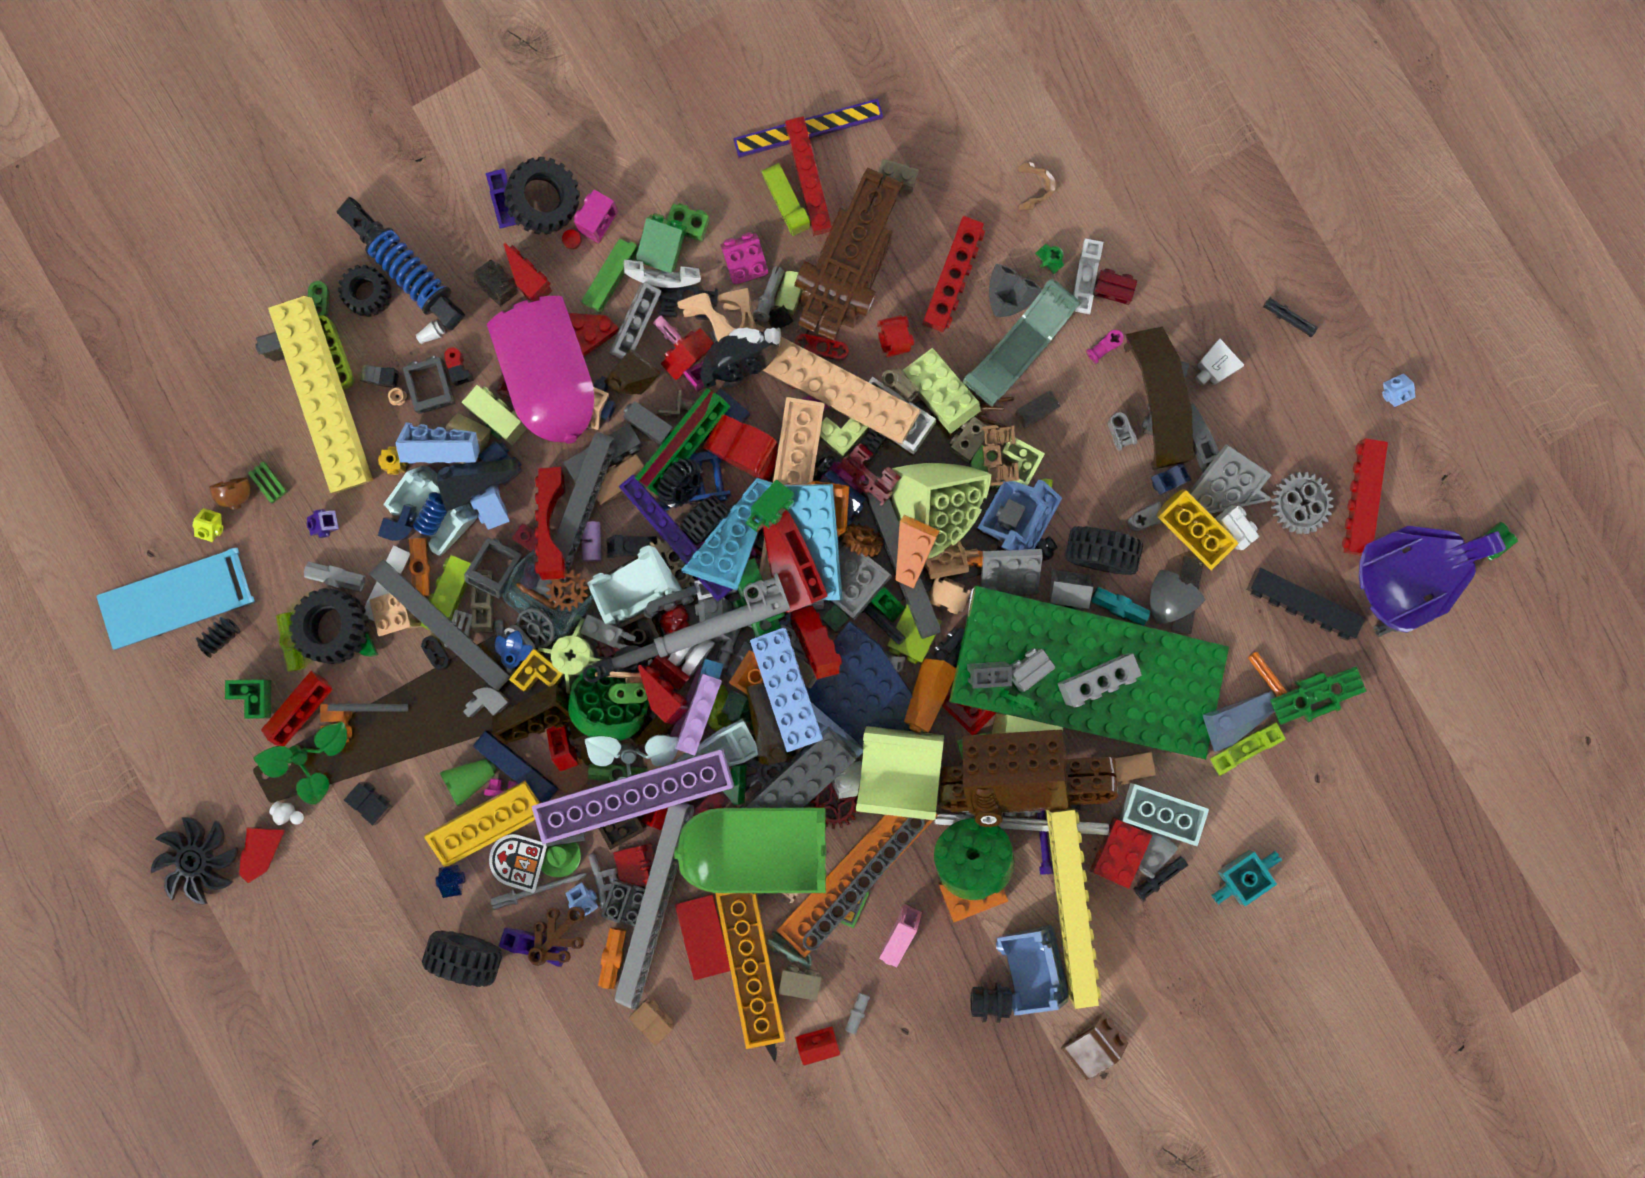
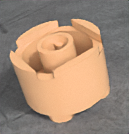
M946 577L944 580L935 578L928 598L932 605L940 607V605L948 607L947 611L958 615L959 611L963 612L972 589L968 588V591L964 590L965 585Z

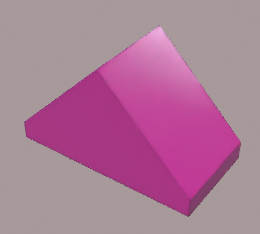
M703 362L683 372L685 378L697 392L705 387L701 380Z

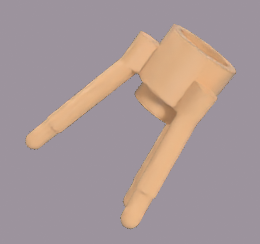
M611 671L610 676H607L626 678V683L643 684L640 672ZM623 692L617 694V696L622 697Z

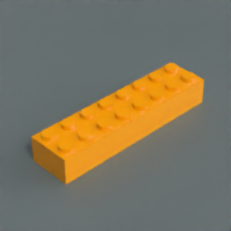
M715 893L746 1049L784 1042L785 1032L757 893Z

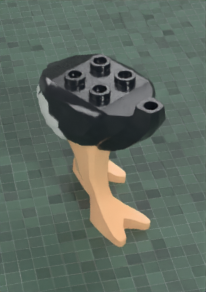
M748 288L726 292L718 296V300L721 303H725L723 305L725 311L741 309L742 323L738 329L731 327L725 316L713 309L709 295L706 293L683 299L677 303L680 309H685L683 311L684 317L704 314L713 325L717 341L708 350L701 370V380L706 388L715 386L716 380L739 382L747 376L758 374L763 369H766L777 356L781 340V329L766 328L763 332L756 330L757 326L752 316L751 298Z

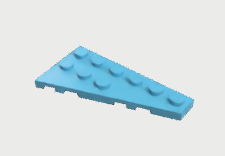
M759 478L755 479L738 503L732 507L728 516L718 524L701 548L695 552L688 564L681 569L683 573L738 590L758 532H755L746 524V521L751 516V506L771 486L772 482Z
M833 484L784 485L794 493L795 503L789 510V513L806 543L828 597L822 600H841L843 597Z

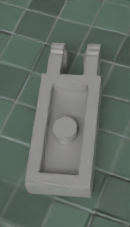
M587 615L580 631L584 635L619 649L628 646L619 643L621 636L630 641H635L636 639L635 636L624 632L623 629L611 624H605L603 620L591 615Z

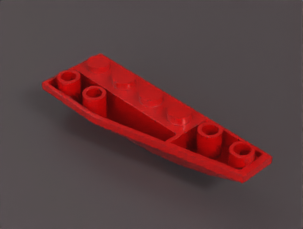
M785 510L782 513L781 520L776 525L773 524L770 528L764 525L763 530L771 577L773 578L775 573L778 574L790 610L786 611V613L826 598L828 595L802 535L789 511Z

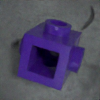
M335 510L313 511L314 514L307 517V528L310 531V536L318 535L319 538L329 537L330 533L339 529Z

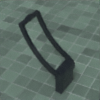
M784 305L777 309H772L769 313L770 318L768 322L772 328L781 329L793 322Z

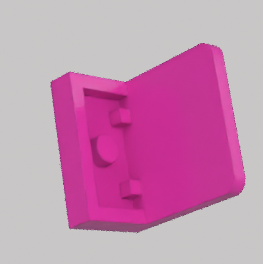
M748 232L743 234L741 238H729L720 244L733 284H740L768 274L766 261L756 233Z

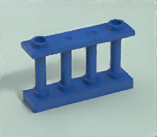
M708 451L692 454L690 459L696 461L700 467L705 462L712 464L717 492L705 494L704 482H701V487L697 490L698 495L693 496V499L690 498L688 503L700 502L712 495H716L720 501L728 500L727 497L731 496L730 490L724 491L720 467L721 460L723 459ZM661 500L658 502L665 511L671 509L670 506H667Z

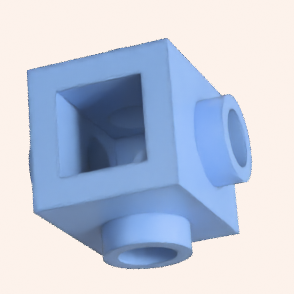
M1404 373L1383 383V397L1394 407L1415 398L1414 382Z
M582 882L565 893L569 901V908L581 907L585 912V916L598 908L596 903L597 895L592 889L588 890Z

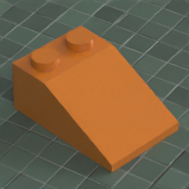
M748 650L729 681V684L746 694L747 686L764 683L755 654Z

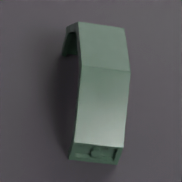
M1053 278L1049 279L1022 317L992 352L971 373L967 374L963 383L993 407L1051 342L1080 306L1081 302Z

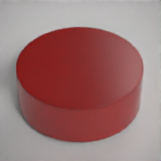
M570 229L563 233L562 242L566 248L574 250L581 245L582 238L576 230Z

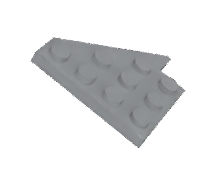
M1225 444L1190 489L1189 493L1210 514L1224 511L1231 505L1243 507L1266 502L1272 498L1260 489L1271 477V474Z

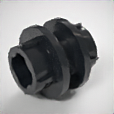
M982 982L981 987H972L970 996L972 1017H981V1021L986 1022L988 1015H994L996 1023H1000L1001 1018H1010L1012 1013V992L1010 988L1001 987L1000 982L995 983V989H988L987 982Z

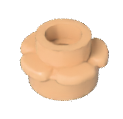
M400 387L391 389L388 393L389 402L392 405H403L407 398L406 392Z

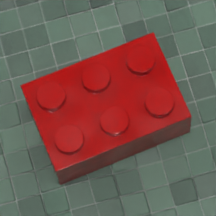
M1112 818L1109 825V833L1104 836L1090 871L1129 889L1152 835L1116 818Z

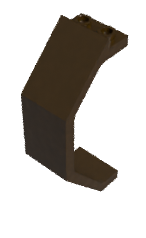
M1163 326L1125 334L1127 339L1124 345L1125 353L1131 350L1141 369L1152 416L1154 461L1151 462L1152 470L1192 461L1194 459L1192 408L1177 351Z

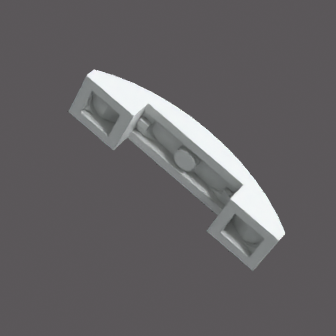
M1084 239L1073 295L1081 304L1075 312L1091 313L1094 286L1103 242Z
M624 260V272L628 276L652 286L666 288L684 287L696 284L701 280L699 268L680 266L679 273H668L660 270L644 269L643 262Z

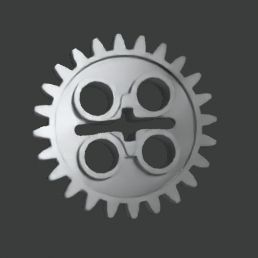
M1298 472L1295 473V476L1290 474L1288 479H1281L1283 484L1276 485L1279 491H1273L1272 493L1276 495V498L1271 499L1272 502L1276 503L1271 509L1277 510L1273 516L1280 517L1277 523L1284 522L1282 528L1289 527V532L1296 530V534H1302V532L1309 534L1310 531L1316 532L1317 528H1322V522H1328L1325 516L1332 515L1328 508L1334 507L1329 504V501L1333 500L1332 497H1328L1331 490H1325L1328 484H1320L1322 478L1315 480V474L1309 476L1308 472H1304L1302 475ZM1306 486L1309 488L1308 495H1306L1304 491ZM1288 494L1292 495L1293 500L1291 503L1287 499ZM1313 504L1317 506L1316 513L1312 510ZM1296 511L1300 514L1299 520L1295 518Z

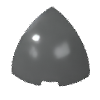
M996 264L989 285V300L992 311L996 317H1006L1019 313L1033 303L1042 289L1030 278H1023L1018 275L1016 270Z
M1160 570L1156 575L1150 595L1151 611L1156 624L1178 620L1196 610L1206 600L1192 583L1186 585L1184 582H1181L1178 574L1166 570Z

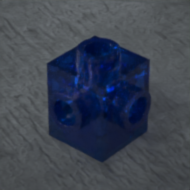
M458 865L439 868L438 876L435 878L436 886L439 888L443 898L462 895L463 883L466 880L464 872L460 871Z

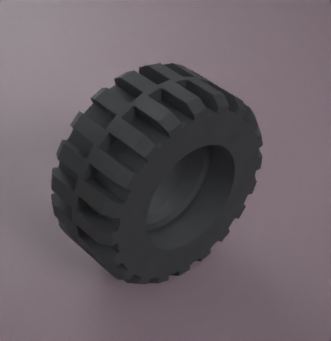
M538 157L537 160L530 158L525 163H520L511 173L504 190V196L506 197L504 203L505 207L509 208V216L516 219L514 222L518 226L520 224L523 225V230L528 232L533 230L534 234L539 235L541 232H544L545 235L551 234L552 231L557 232L563 226H566L576 213L575 211L579 206L578 198L580 197V191L577 190L578 182L572 179L573 173L570 170L567 172L564 169L565 165L563 163L558 165L555 163V159L552 158L548 161L545 160V157ZM534 180H543L550 183L559 195L557 208L551 212H541L532 208L524 195L526 185Z
M1075 526L1070 530L1065 557L1070 563L1085 568L1113 574L1134 575L1139 568L1143 543L1136 537L1096 527Z
M322 588L318 591L310 592L309 597L304 596L300 599L301 604H296L294 608L296 611L290 617L292 625H289V632L293 633L290 638L293 643H297L295 648L298 652H302V655L306 658L326 664L344 663L345 659L350 660L354 657V652H360L362 649L360 647L361 644H365L367 640L365 634L369 633V627L366 626L369 618L367 615H364L366 609L360 605V601L357 598L335 589ZM336 609L341 618L340 631L334 640L323 644L318 635L319 622L325 613Z
M441 930L435 931L429 936L422 958V965L429 973L445 980L468 986L487 987L494 983L503 954L498 946L483 939L463 933Z

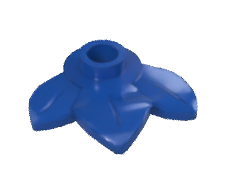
M519 631L512 632L506 639L502 636H497L495 640V650L501 656L502 664L510 669L517 667L520 661L525 660L533 649L531 645H523V638ZM509 655L513 657V661L511 663L508 661Z

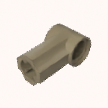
M886 370L882 374L881 380L884 386L891 387L907 402H912L919 395L920 388L906 377L903 370Z

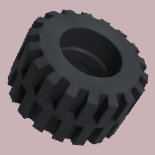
M356 265L354 270L352 268L347 269L349 273H343L342 277L344 279L339 280L338 283L341 285V287H338V292L341 294L339 297L344 305L360 316L371 317V313L378 315L379 310L383 312L385 310L383 306L385 304L388 306L389 301L387 299L391 298V293L389 292L391 287L387 279L372 266L369 268L367 265H363L361 268L359 265ZM365 282H372L374 289L370 297L358 300L356 297L358 287Z
M712 495L700 502L685 517L680 529L696 545L700 544L728 516L730 510L716 495Z

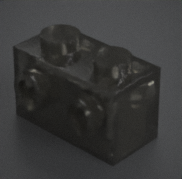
M492 259L474 271V282L500 307L517 295V285L514 277L506 274L502 266L498 263L496 264Z

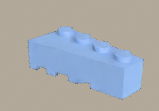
M406 422L396 441L400 462L472 463L476 462L480 453L477 434L472 431L453 429L449 432L444 427L428 429L427 425L420 424L419 427H414L412 423Z

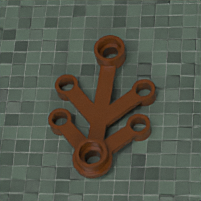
M571 907L567 912L568 919L557 930L556 919L559 918L560 911L557 908H550L546 913L548 929L545 922H536L533 927L535 931V944L528 953V959L535 966L543 965L546 960L559 961L560 963L569 962L571 955L568 951H560L559 953L548 952L553 946L580 949L584 945L581 937H574L572 939L561 938L575 923L583 921L585 917L583 908ZM552 911L555 912V916H554V917H552V915H551ZM577 911H579L580 914L579 918H577L576 916ZM540 924L542 925L541 931L538 928ZM547 930V941L543 944V933ZM576 940L579 941L578 946L575 945ZM563 953L566 955L565 960L562 959Z

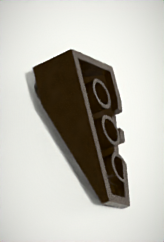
M760 683L747 686L746 690L759 763L772 765L789 760L796 755V751H786L765 684Z

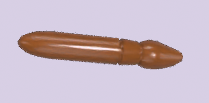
M521 582L516 584L521 592L527 593L546 607L554 610L558 609V607H553L555 604L553 601L549 602L547 597L531 589L527 584Z

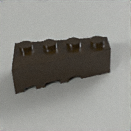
M555 684L492 717V735L502 743L507 744L527 738L530 733H543L545 729L553 726L556 729L563 727L564 723L572 722L568 712L570 696Z

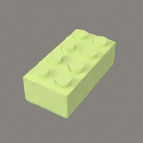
M933 348L903 369L906 377L920 388L918 396L950 434L981 411L979 401Z

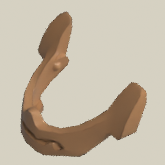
M1025 163L1018 167L1020 173L1037 174L1044 178L1046 182V193L1044 196L1028 199L1027 202L1018 205L1019 210H1033L1037 202L1048 199L1055 192V179L1047 170L1035 168L1034 163Z

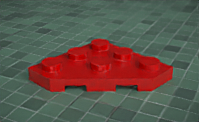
M568 313L583 357L619 332V328L607 315Z

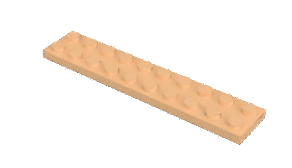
M758 324L756 325V330L763 332L766 329ZM783 337L780 340L777 356L766 369L762 370L901 445L921 412L920 409Z
M786 397L773 482L777 479L783 485H806L813 481L825 403ZM765 536L759 568L763 581L772 578Z

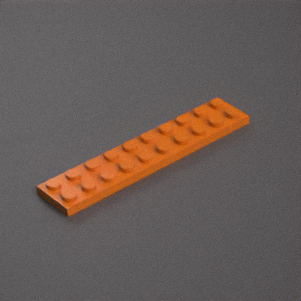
M884 815L826 877V893H811L777 929L804 958L811 952L803 946L804 936L909 817ZM912 818L910 821V825L913 828H919L922 824L919 818ZM924 819L925 824L923 829L903 850V852L917 839V837L932 823L933 820ZM900 832L897 835V839L901 843H906L909 836L906 832ZM889 846L885 848L884 853L888 858H892L895 856L896 851L893 847ZM880 862L872 863L871 867L874 872L882 871L883 866ZM862 876L859 878L860 886L867 887L870 884L868 877ZM848 891L846 893V899L849 902L856 900L855 892ZM835 906L833 908L835 916L840 917L843 915L842 907ZM822 921L820 923L821 930H830L829 922ZM809 936L807 943L810 946L817 945V938Z

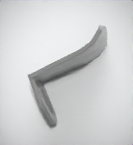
M1151 831L1152 838L1138 869L1153 879L1155 877L1154 874L1175 854L1178 848L1164 835Z

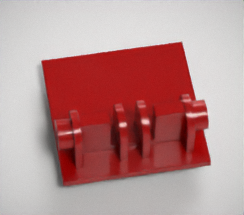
M651 843L613 852L620 881L638 886L647 885L654 860Z

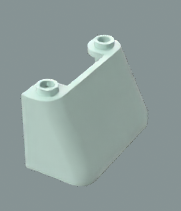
M420 466L407 471L383 505L388 508L391 514L400 516L403 506L410 504L416 506L415 512L419 516L420 511L423 510V505L426 504V499L429 498V494L432 492L440 493L437 485L438 474L428 466ZM470 503L447 511L437 533L429 535L432 538L429 541L430 550L438 556L443 555L474 523L478 517V511L474 510Z
M650 545L640 549L637 560L611 575L596 574L593 576V580L587 582L604 623L618 625L644 613L650 601L682 590L657 549Z

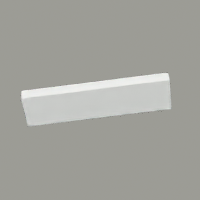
M393 545L386 562L403 575L410 560V552ZM377 581L364 607L366 609L364 615H367L373 621L374 617L370 599L389 593Z

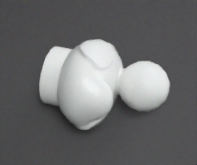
M277 801L271 806L269 811L277 825H282L289 820L297 825L304 820L302 811H295L291 803Z

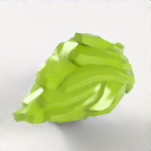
M724 685L719 687L707 721L715 733L723 727L726 728L731 725L730 721L734 713L731 699Z

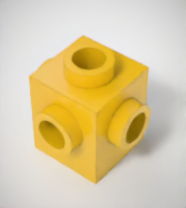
M388 447V450H381L378 463L382 470L390 475L406 472L408 462H400L397 447Z

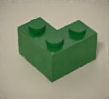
M225 680V700H244V719L271 718V680Z

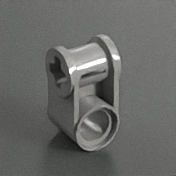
M1120 412L1112 415L1108 419L1107 424L1117 450L1121 451L1123 447L1131 444L1136 445L1137 438L1127 416ZM1115 417L1121 419V427H1117L1114 424Z
M1155 503L1132 515L1128 520L1130 529L1140 531L1161 523L1162 521L1157 517V513L1162 507L1161 503ZM1141 519L1142 523L1137 524L1136 520Z

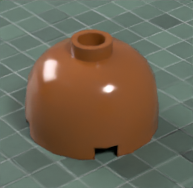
M246 477L230 479L229 482L223 483L222 481L209 486L213 500L222 507H229L230 510L241 508V504L250 497V483Z

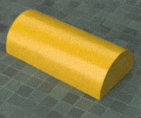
M1185 489L1171 496L1157 513V517L1210 570L1239 544Z

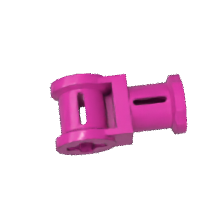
M1112 330L1092 349H1087L1086 353L1089 358L1097 364L1101 357L1112 349L1118 348L1124 340L1122 332ZM1117 337L1115 342L1112 343L1110 341L1111 338Z

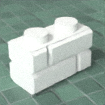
M1231 505L1215 519L1239 542L1235 549L1244 550L1259 537L1256 532L1258 528L1253 522H1249L1245 516L1247 514L1242 507Z

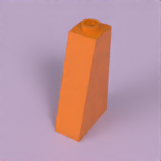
M923 659L912 693L913 697L910 700L904 720L905 723L910 725L909 729L917 733L930 731L954 681L955 667L942 660Z

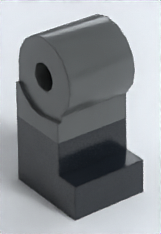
M363 365L360 381L377 386L395 388L398 383L399 371L390 367L382 368Z

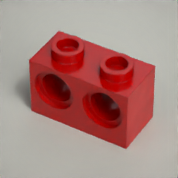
M565 723L563 727L557 729L555 726L546 729L551 760L560 771H564L579 765L575 746L572 747L569 741L571 734L568 732Z

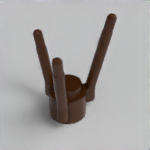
M1003 397L997 402L1013 401L1015 398ZM977 399L981 409L975 415L978 420L991 425H997L1001 428L1007 427L1004 424L981 416L985 415L986 410L1003 411L1005 410L1004 407L986 406L987 402Z

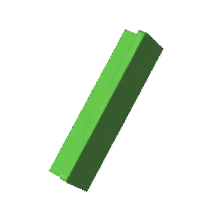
M622 239L617 241L581 302L600 314L602 313L625 275L624 260L633 261L637 255L638 246L635 243H627Z

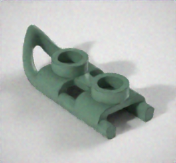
M773 931L771 934L774 936L773 940L769 939L767 942L770 945V950L775 953L782 952L786 954V958L790 962L798 961L805 966L806 970L810 969L812 962L810 954L806 956V962L783 936ZM786 943L790 945V949L784 947L783 944Z

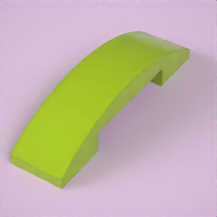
M1277 722L1239 740L1233 746L1223 749L1212 756L1210 760L1218 775L1221 776L1237 767L1236 765L1286 739Z

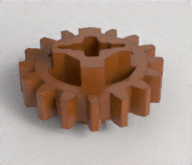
M851 523L850 526H847V531L841 536L843 537L842 542L846 543L845 547H850L851 552H855L857 555L862 553L865 557L868 554L872 557L875 554L878 555L884 544L882 543L883 538L879 537L880 533H875L874 528L871 529L867 525L863 527L860 523L857 526Z
M565 569V577L572 579L569 582L551 579L552 584L546 585L550 588V591H547L546 594L552 596L548 600L549 602L555 601L553 607L556 608L560 605L561 611H564L565 607L572 611V606L578 609L580 608L579 602L585 603L583 597H588L589 594L585 593V590L589 586H584L583 583L586 582V579H580L581 573L574 575L573 569L570 573H567ZM577 584L580 586V594L576 590ZM571 585L570 591L572 593L564 595L565 589L563 587ZM555 587L558 588L559 591L558 597L555 594ZM566 598L575 600L572 603H564Z

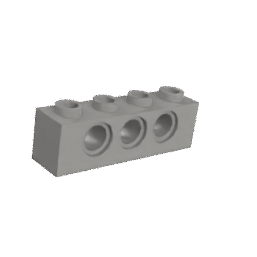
M645 282L639 286L609 351L610 354L622 359L630 348L635 351L661 290Z
M1126 653L1057 684L1065 704L1076 708L1084 705V701L1089 698L1091 700L1100 698L1102 696L1101 693L1105 691L1113 692L1118 690L1121 684L1125 683V685L1136 682V678L1142 676L1134 654ZM1117 669H1119L1120 676L1118 679L1115 677V671ZM1100 676L1103 678V684L1101 686H1099L1097 682ZM1082 684L1086 686V691L1083 694L1080 691Z

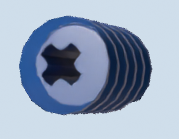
M437 492L429 494V498L425 501L426 504L422 507L423 510L420 511L413 524L415 530L421 534H436L447 514L441 494Z

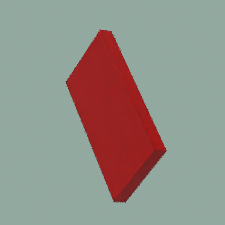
M713 894L676 903L675 908L694 981L731 971Z

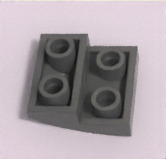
M613 880L601 917L635 927L646 888L628 882Z

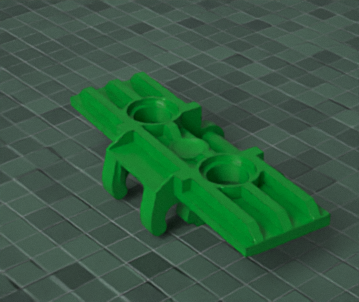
M755 558L747 562L738 587L741 598L733 602L735 608L748 605L743 592L748 583H754L759 580L763 581ZM758 590L752 594L747 592V595L751 598L756 597L758 594ZM784 612L764 619L771 622L769 629H762L760 621L751 624L756 638L781 629L778 619L785 616Z
M1357 666L1326 677L1321 671L1317 672L1311 678L1295 681L1296 686H1299L1298 689L1270 699L1280 725L1302 716L1305 717L1308 723L1312 722L1316 717L1332 711H1340L1341 706L1339 702L1367 692ZM1334 683H1338L1341 686L1339 694L1332 692L1331 687ZM1298 697H1300L1303 702L1301 708H1299L1296 705V699ZM1330 698L1331 704L1313 711L1311 710L1310 705Z

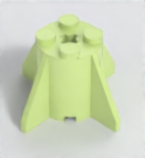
M581 618L573 635L559 638L553 645L552 650L538 648L540 652L550 653L553 666L559 672L565 674L567 694L571 692L575 675H580L589 663L602 660L596 658L595 649L588 640L583 639V634L580 633L585 622L583 618ZM572 653L576 654L575 658H571Z

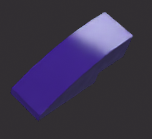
M500 169L485 173L499 229L517 225L514 222L516 219L509 216V208L505 207L504 203L506 199L504 190L508 181L506 170Z

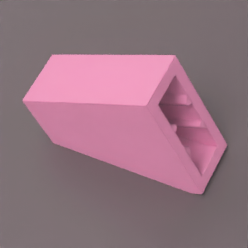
M904 904L882 948L879 959L897 968L917 932L922 912Z

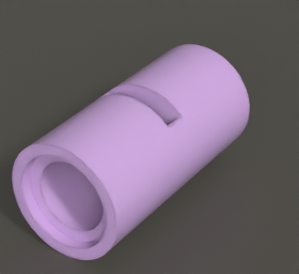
M587 522L582 536V561H602L600 522Z

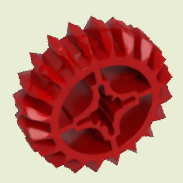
M831 782L815 796V799L809 802L815 803V806L810 808L832 809L836 818L826 816V828L829 822L832 823V829H835V823H839V827L843 828V821L850 825L848 818L856 819L852 815L853 812L859 814L855 809V806H857L855 799H858V794L854 797L840 798L841 803H838V812H836V808L831 807L829 804L832 802V793L838 799ZM828 788L830 798L819 804L820 795ZM851 802L848 813L842 817L840 812L841 806Z

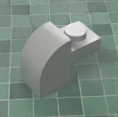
M480 688L473 692L478 699L475 700L473 698L466 704L467 709L463 712L468 717H473L485 706L494 716L505 709L511 702L501 691H496L494 688Z

